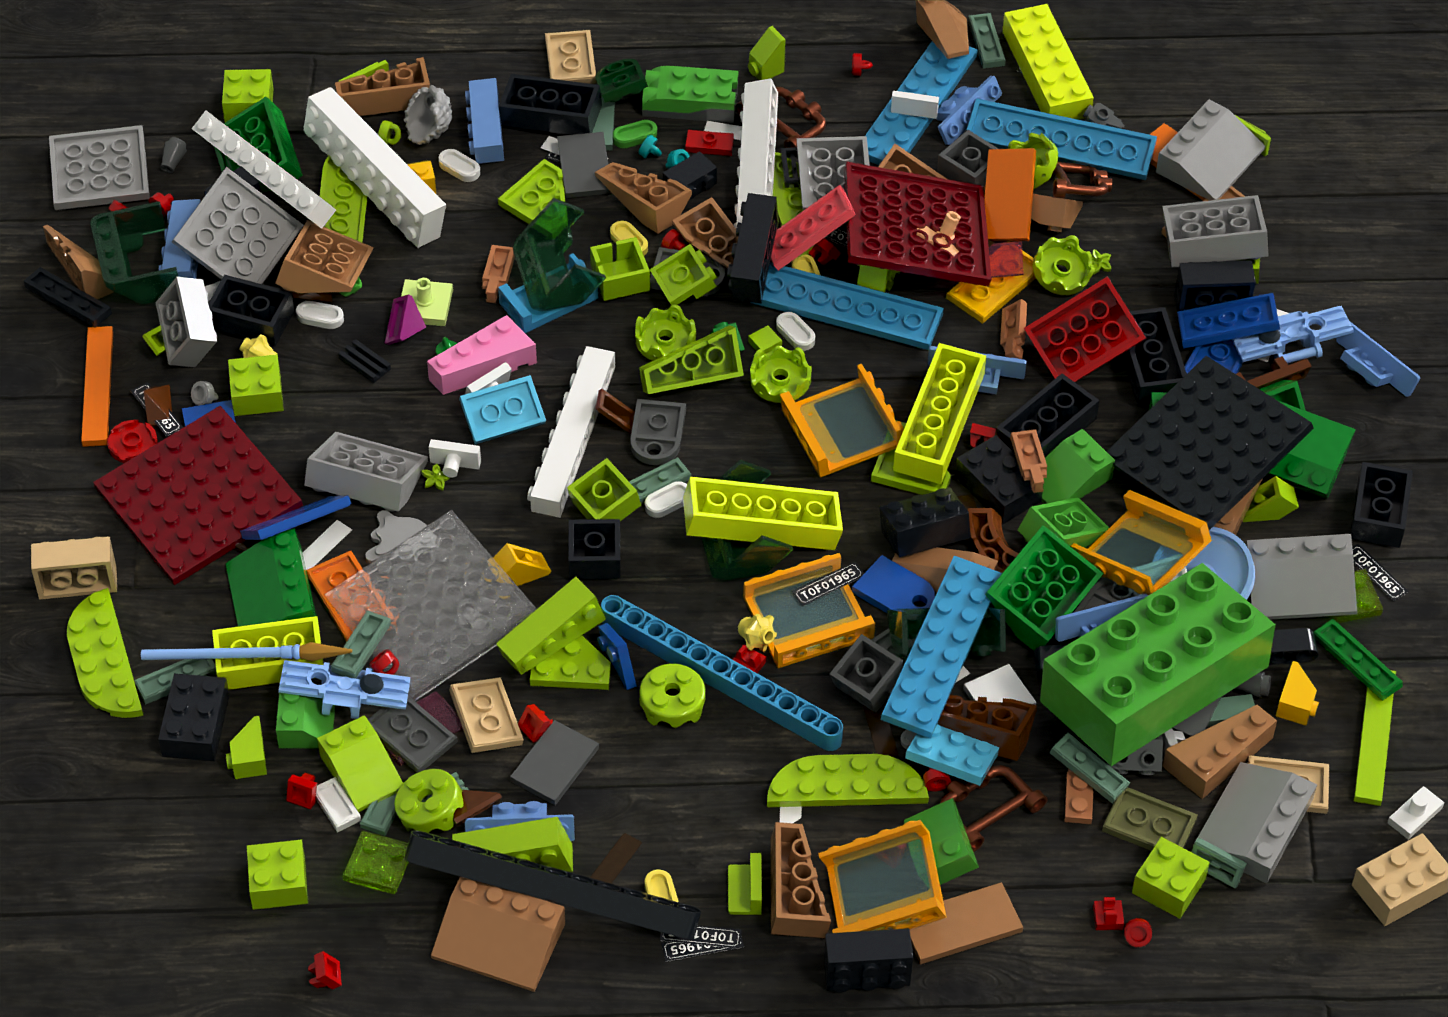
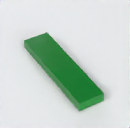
M1331 619L1314 631L1315 640L1382 701L1403 687V681L1334 619Z

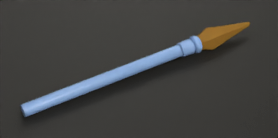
M313 642L301 646L295 644L294 646L287 645L281 647L141 650V659H293L294 657L295 660L302 658L315 661L352 653V649Z

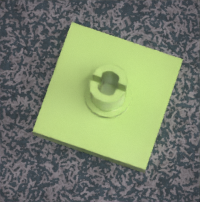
M420 278L418 280L405 279L401 297L408 294L413 297L426 325L445 326L453 293V284L430 282L428 278Z

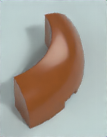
M968 508L971 538L974 540L979 554L998 560L997 571L1003 573L1019 553L1013 551L1005 540L1002 530V517L993 508Z

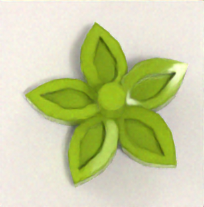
M1094 249L1092 264L1095 267V271L1093 274L1099 272L1100 269L1107 272L1111 271L1109 263L1111 254L1104 253L1101 255Z
M438 464L433 466L432 471L421 470V474L428 478L425 481V488L435 484L436 488L444 490L445 481L450 477L443 474Z

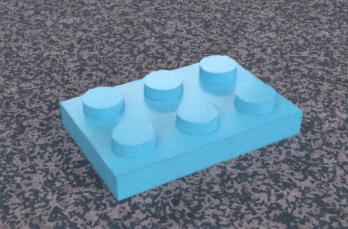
M531 375L461 395L459 398L475 444L546 423Z
M937 724L931 739L916 734L906 751L905 758L980 786L998 756L999 747Z

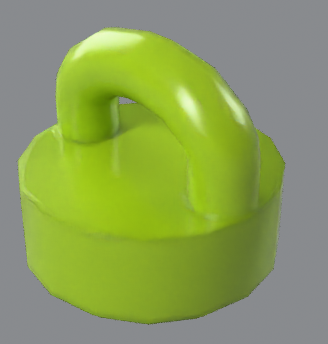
M384 120L380 125L378 135L386 144L394 145L401 138V130L393 122ZM392 130H394L395 137L393 139H390Z

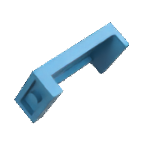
M572 253L569 255V263L523 286L512 290L506 283L498 287L499 303L524 333H527L598 299V288L600 285L597 277L589 273L583 260H579Z

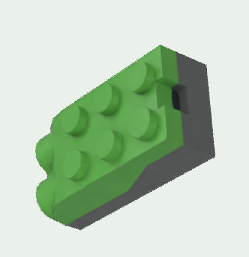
M660 66L652 70H646L645 79L648 87L643 89L642 116L734 123L738 95V71L680 66Z

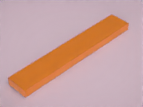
M112 326L88 327L82 446L108 445L113 351Z

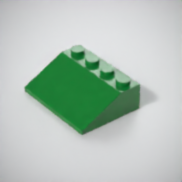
M264 97L224 123L294 178L298 179L303 176L282 111L269 98ZM214 146L222 172L226 167L232 171L241 167ZM259 181L261 193L272 191Z
M1280 402L1312 422L1314 429L1266 476L1269 478L1277 476L1293 487L1328 499L1356 429Z
M1042 525L985 595L1017 638L1034 651L1040 646H1045L1054 636L1056 618L1071 614L1104 573Z
M295 529L283 531L265 538L225 563L238 627L316 616L302 548Z

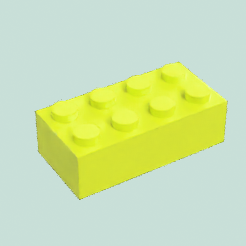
M317 616L212 630L214 648L281 647L287 645L294 646L295 644L301 646L310 642L321 644ZM294 657L293 659H215L217 677L227 679L229 690L280 683L284 660L324 665L323 659L309 661L302 658L295 660Z

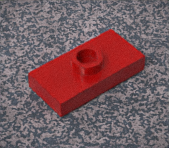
M688 130L685 151L690 153L700 151L702 154L732 156L734 133Z

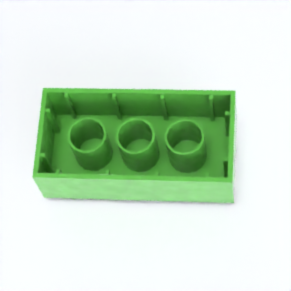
M1201 563L1045 658L1040 702L1110 766H1113L1269 667L1276 624L1206 565Z

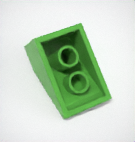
M1083 429L1063 440L1045 458L1047 478H1043L1042 502L1047 504L1084 497L1112 479L1115 459Z
M1073 498L1030 507L1018 531L1029 542L1044 525L1069 546L1075 543L1086 548L1104 534L1109 527L1081 499Z
M953 798L904 820V824L909 821L921 820L929 830L940 885L979 868ZM920 840L909 843L910 852L919 877L930 889L922 843Z

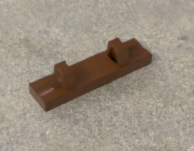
M1283 356L1274 359L1271 364L1272 372L1247 382L1260 389L1281 380L1298 381L1306 378L1312 366L1307 358L1288 365ZM1241 372L1236 373V375L1245 380Z

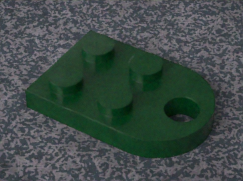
M623 59L610 63L600 69L595 76L597 84L600 85L605 103L616 102L622 96L630 93L637 94L648 87L641 67L635 59Z

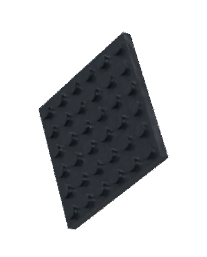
M1205 356L1106 452L1115 459L1113 463L1114 469L1168 506L1207 522L1208 529L1210 530L1314 427L1309 420L1208 356Z

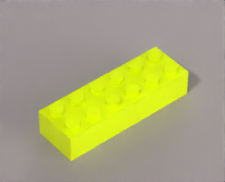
M1044 4L1005 12L1003 34L1040 111L1077 120L1084 119L1083 115L1088 106H1093L1094 97L1048 5Z
M941 343L938 344L895 450L893 471L942 484L983 380L986 355Z
M690 477L683 495L686 535L835 550L843 532L838 492Z

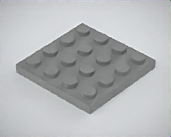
M142 125L49 136L55 210L111 204L113 200L121 203L150 198Z
M226 167L174 237L172 243L221 280L225 274L262 284L304 225Z

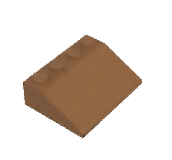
M307 220L286 255L275 284L280 285L287 291L297 293L351 292L374 247L326 227L321 229L314 222Z
M460 877L450 897L431 958L535 992L565 926L564 906L536 897Z

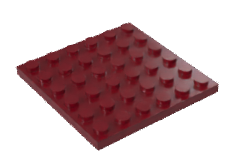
M846 162L844 167L845 192L856 214L846 222L848 263L989 287L992 279L984 189L982 185ZM949 211L959 214L961 219L955 229L953 240L946 234L937 233L933 236L934 244L932 245L928 242L927 233L920 230L927 226L934 232H940V227ZM917 232L923 234L925 236V240L920 236L916 235ZM944 237L948 244H940L936 241V238ZM953 244L959 252L953 257L949 251L940 248H949Z
M218 406L93 482L95 489L174 585L235 548L236 544L247 541L242 538L241 530L271 520L303 506L301 498L221 406Z

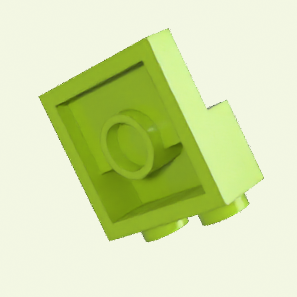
M691 244L650 269L671 305H678L692 295L698 299L717 287L714 282L717 279L714 271L710 266L705 268L706 258L700 249L695 251Z

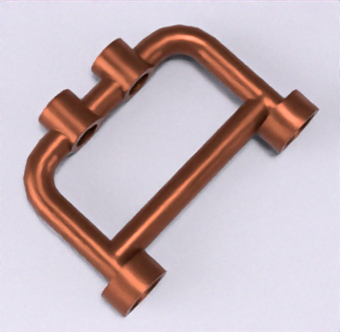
M776 87L778 96L786 99L787 104L791 108L797 107L802 111L803 116L807 120L813 119L817 122L816 126L799 135L777 118L776 129L788 137L784 141L785 148L797 147V138H814L824 131L826 120L820 114L822 110L817 102L813 101L809 105L805 103V96L799 89L790 92L783 87ZM742 101L735 106L739 116L740 112L743 111Z
M1057 162L1053 171L1057 177L1053 184V196L1056 198H1064L1066 194L1102 196L1107 192H1111L1112 178H1107V171L1097 170L1092 166ZM1065 172L1087 174L1090 176L1091 184H1095V186L1073 185Z
M1003 765L991 767L980 786L968 781L963 784L959 779H956L948 785L947 791L949 793L941 799L940 803L951 798L954 801L961 802L967 798L971 791L976 788H984L990 782V779L996 776L1005 777L1020 792V794L970 826L966 827L964 825L973 852L977 851L984 843V837L979 833L980 831L1023 804L1031 813H1036L1047 803V797L1040 790L1033 791L1009 767Z

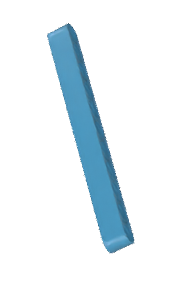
M610 595L602 600L601 609L606 618L602 623H608L617 634L671 664H681L693 669L700 675L704 683L820 748L834 751L841 747L843 724L837 717L619 596Z

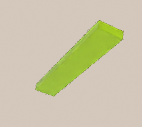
M1368 687L1366 688L1354 793L1355 802L1381 806L1394 693L1382 701Z

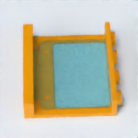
M862 364L857 365L859 379L798 402L794 401L789 391L780 394L782 411L820 477L896 449L904 428L900 421L896 422L894 419L895 416L891 405L885 404L882 390L880 388L876 389L873 375L870 371L866 372Z
M1129 490L1123 496L1127 508L1125 514L1088 549L1075 543L1070 547L1102 571L1104 574L1101 577H1106L1118 585H1124L1133 589L1138 594L1150 595L1167 585L1212 540L1207 522Z
M840 553L831 556L826 555L818 560L800 563L795 567L777 570L772 574L755 577L744 582L743 598L752 616L758 613L762 618L768 615L774 617L772 625L774 632H777V636L767 647L777 668L851 646L861 634L869 639L874 638L875 622L871 615L864 616L849 584L804 606L801 605L792 593V591L840 569Z
M921 820L909 821L903 826L881 830L878 834L866 838H857L851 843L833 846L826 851L818 853L819 858L828 870L838 928L832 930V933L913 929L947 918L930 832Z

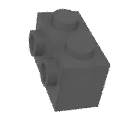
M1160 735L1110 767L1119 774H1127L1128 770L1139 771V774L1154 775L1155 771L1162 772V736Z

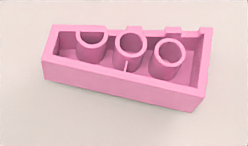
M506 315L428 360L429 381L445 395L467 387L473 381L478 380L505 362L511 367L512 371L518 370L517 367L528 364V366L536 364V344Z

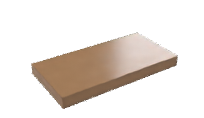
M1001 882L944 900L947 918L910 929V937L919 963L923 964L1023 932V926Z

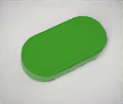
M641 120L617 127L613 131V143L619 148L640 145L648 135L657 137V125L650 120Z

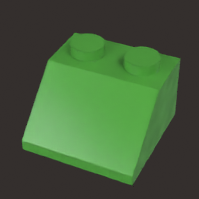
M279 693L276 724L279 748H319L317 738L334 730L336 705L332 706L330 715H323V698Z

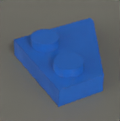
M608 623L598 626L600 636L597 637L601 650L606 652L625 688L629 690L636 687L627 643Z

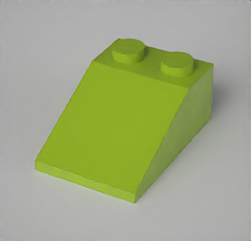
M365 715L317 738L321 759L333 777L337 778L358 812L368 808L376 800L380 802L396 794L397 790L402 786L403 782L378 734Z

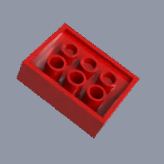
M1108 276L1024 328L1054 378L1056 379L1060 374H1064L1074 382H1077L1146 339Z

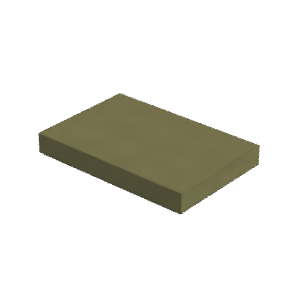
M1127 788L1115 800L1103 825L1102 832L1150 851L1153 850L1161 837L1184 848L1197 821L1198 814Z

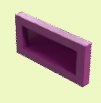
M409 294L393 299L385 344L387 345L403 341L426 328L416 303Z

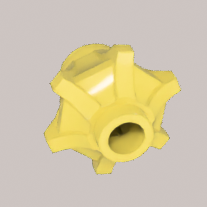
M262 334L251 340L246 338L239 348L243 352V358L278 354L273 351L267 342V338Z
M757 613L752 618L745 617L740 621L738 633L745 639L748 650L752 651L754 648H759L760 651L764 652L767 650V645L773 642L777 636V632L773 630V616L768 615L762 618Z

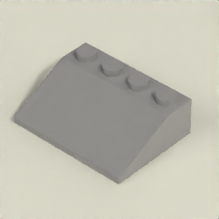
M1209 99L1159 152L1156 173L1210 201L1219 200L1265 150V145L1229 109Z
M867 136L797 138L802 211L838 185H841L845 190L844 167L846 162L870 166Z
M1258 195L1162 206L1171 267H1179V263L1221 262L1268 257L1267 229Z
M335 432L307 459L304 486L311 487L317 492L333 493L336 496L349 495V498L359 500L362 504L381 506L387 511H399L408 502L421 476V470H424L428 462V456Z
M1351 534L1247 540V548L1255 565V582L1251 591V604L1268 619L1357 614Z
M1240 762L1198 838L1246 862L1247 865L1243 872L1267 884L1313 801L1317 784L1292 772Z

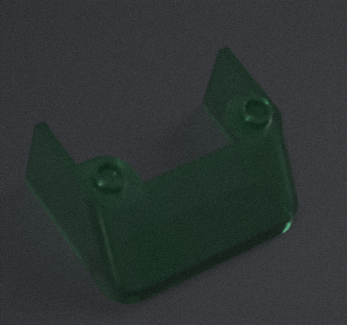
M555 198L546 205L516 238L513 246V252L530 306L541 312L582 304L606 279L604 274L577 264L568 271L563 253L573 242L570 227L584 213V210Z
M160 201L102 213L92 218L90 224L105 286L140 304L156 302L174 279L178 277L177 268L173 267L132 276L127 253L137 251L143 246V235L166 229Z
M739 460L718 480L761 484L771 475V472L768 469ZM763 535L755 542L701 537L711 574L714 578L723 581L766 574L793 551L792 545Z
M930 608L887 609V620L893 651L899 653V657H908ZM988 608L970 649L975 651V655L988 656L991 655V650L1006 651L1005 609Z

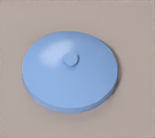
M1212 527L1209 530L1212 541L1186 565L1187 572L1203 563L1247 600L1255 582V565L1251 553L1239 537L1227 530ZM1162 547L1157 553L1153 564L1181 555Z

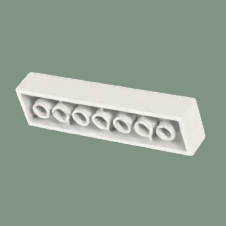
M331 87L309 96L304 123L305 134L311 137L321 151L331 157L334 164L343 170L347 177L361 189L362 193L368 196L376 207L390 219L391 223L397 226L417 248L440 238L446 204Z

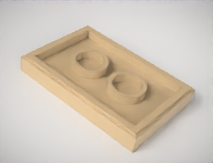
M590 30L545 33L550 79L597 84Z
M501 677L450 685L449 691L471 753L523 744L524 739Z
M1259 756L1248 757V764L1292 772L1317 784L1313 801L1307 812L1327 814L1329 764Z

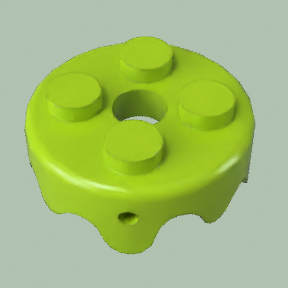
M1029 133V139L1026 142L1012 140L1008 145V149L1034 148L1036 150L1033 189L1051 178L1058 161L1057 147L1042 133L1040 135Z
M1073 235L1063 239L1049 238L1039 247L1033 259V272L1038 282L1048 291L1059 295H1072L1082 291L1095 271L1091 252L1083 251L1079 246V239ZM1056 265L1065 266L1067 272L1058 270Z
M675 304L671 305L668 310L653 308L645 319L638 316L636 320L635 339L637 348L643 356L654 361L696 341L694 320H688L684 316L681 307ZM667 336L671 339L665 341L661 340L660 337Z
M778 345L766 354L763 350L759 349L754 355L750 368L751 386L755 393L767 401L781 403L780 394L787 391L790 392L794 400H797L809 389L812 367L808 365L805 353L800 347H796L794 350H787ZM783 375L786 379L778 380L775 376Z
M664 664L646 674L640 685V706L643 708L650 724L655 726L660 721H663L677 728L687 721L695 723L700 719L706 700L705 685L696 671L681 664ZM676 689L679 691V694L670 696L666 694V691Z
M441 769L423 770L410 776L399 788L395 797V811L408 832L411 829L426 833L433 829L448 831L454 825L453 814L455 810L463 807V791L455 778L448 772ZM432 795L426 802H422L424 797Z

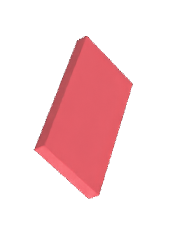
M841 185L835 187L777 229L771 260L778 271L856 215Z

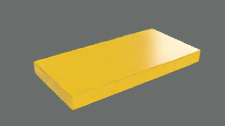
M1008 241L990 256L992 280L989 287L959 282L947 292L946 299L983 324L1036 279L1033 272L1034 258Z

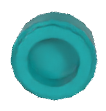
M648 135L642 143L638 154L644 158L650 153L657 157L661 156V150L655 146L658 139Z
M684 149L673 150L668 155L665 167L670 169L689 158L690 155Z

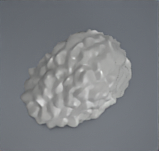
M431 85L429 88L422 87L412 95V98L409 99L407 110L404 111L406 117L404 122H406V128L408 129V139L419 145L430 143L431 140L439 138L448 129L452 120L450 98L446 96L443 89L436 88L434 85Z

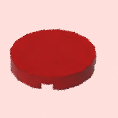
M128 420L114 426L107 438L109 453L115 460L126 463L158 443L155 429L146 422L145 424L139 423L138 420Z

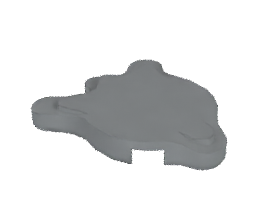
M382 510L377 514L379 527L371 533V540L379 544L368 550L365 556L369 564H376L384 560L410 563L414 562V558L422 554L425 556L437 552L440 548V541L422 521L411 517H397L387 510Z

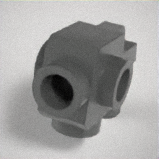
M1096 103L1094 107L1089 105L1083 115L1087 122L1124 129L1125 126L1121 119L1114 116V111L1101 103Z

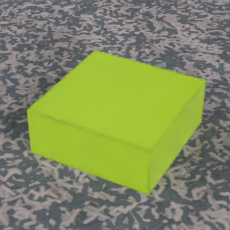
M768 325L748 336L749 344L756 351L759 349L763 350L765 354L771 352L775 346H782V339Z

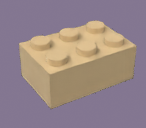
M110 537L70 539L67 541L31 544V569L39 600L91 595L105 588H108L110 593L117 592V567Z
M1422 833L1358 867L1352 886L1382 924L1387 926L1448 892V863Z

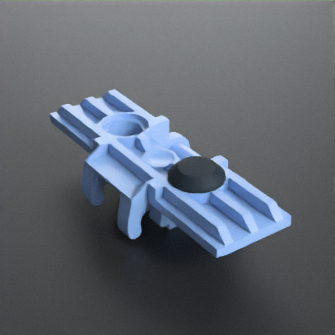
M1337 306L1311 314L1297 311L1278 316L1280 330L1235 338L1232 341L1242 362L1273 355L1274 359L1283 356L1287 363L1313 356H1316V358L1322 357L1323 352L1319 342L1354 333V329L1342 306ZM1312 324H1318L1322 328L1319 330H1312L1309 328V326ZM1300 340L1303 347L1306 348L1283 354L1285 352V344L1292 341Z
M284 660L278 692L323 698V715H330L332 706L336 705L349 707L351 718L358 719L361 704L406 710L411 677L372 672L371 668H366V670H361L357 678H349L331 672L329 662H324V665ZM311 679H320L322 684L316 685L312 683Z

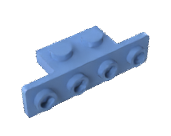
M989 76L978 88L962 86L956 89L955 93L941 104V107L938 109L937 121H943L938 126L945 145H951L967 129L976 98L995 102L1002 95L995 76Z
M1351 323L1354 333L1336 338V341L1347 349L1344 350L1340 359L1347 363L1349 369L1362 375L1368 384L1378 387L1390 383L1406 397L1411 396L1420 380V376L1357 326Z
M936 346L929 347L928 365L932 362L937 349ZM982 354L986 355L985 374L978 392L997 394L1000 376L1017 379L1025 378L1026 360Z
M1142 594L1057 617L1055 638L1060 642L1083 636L1149 595Z
M530 801L526 804L503 802L493 805L492 817L465 819V832L558 817L570 841L575 840L574 816L572 814L547 815V803Z

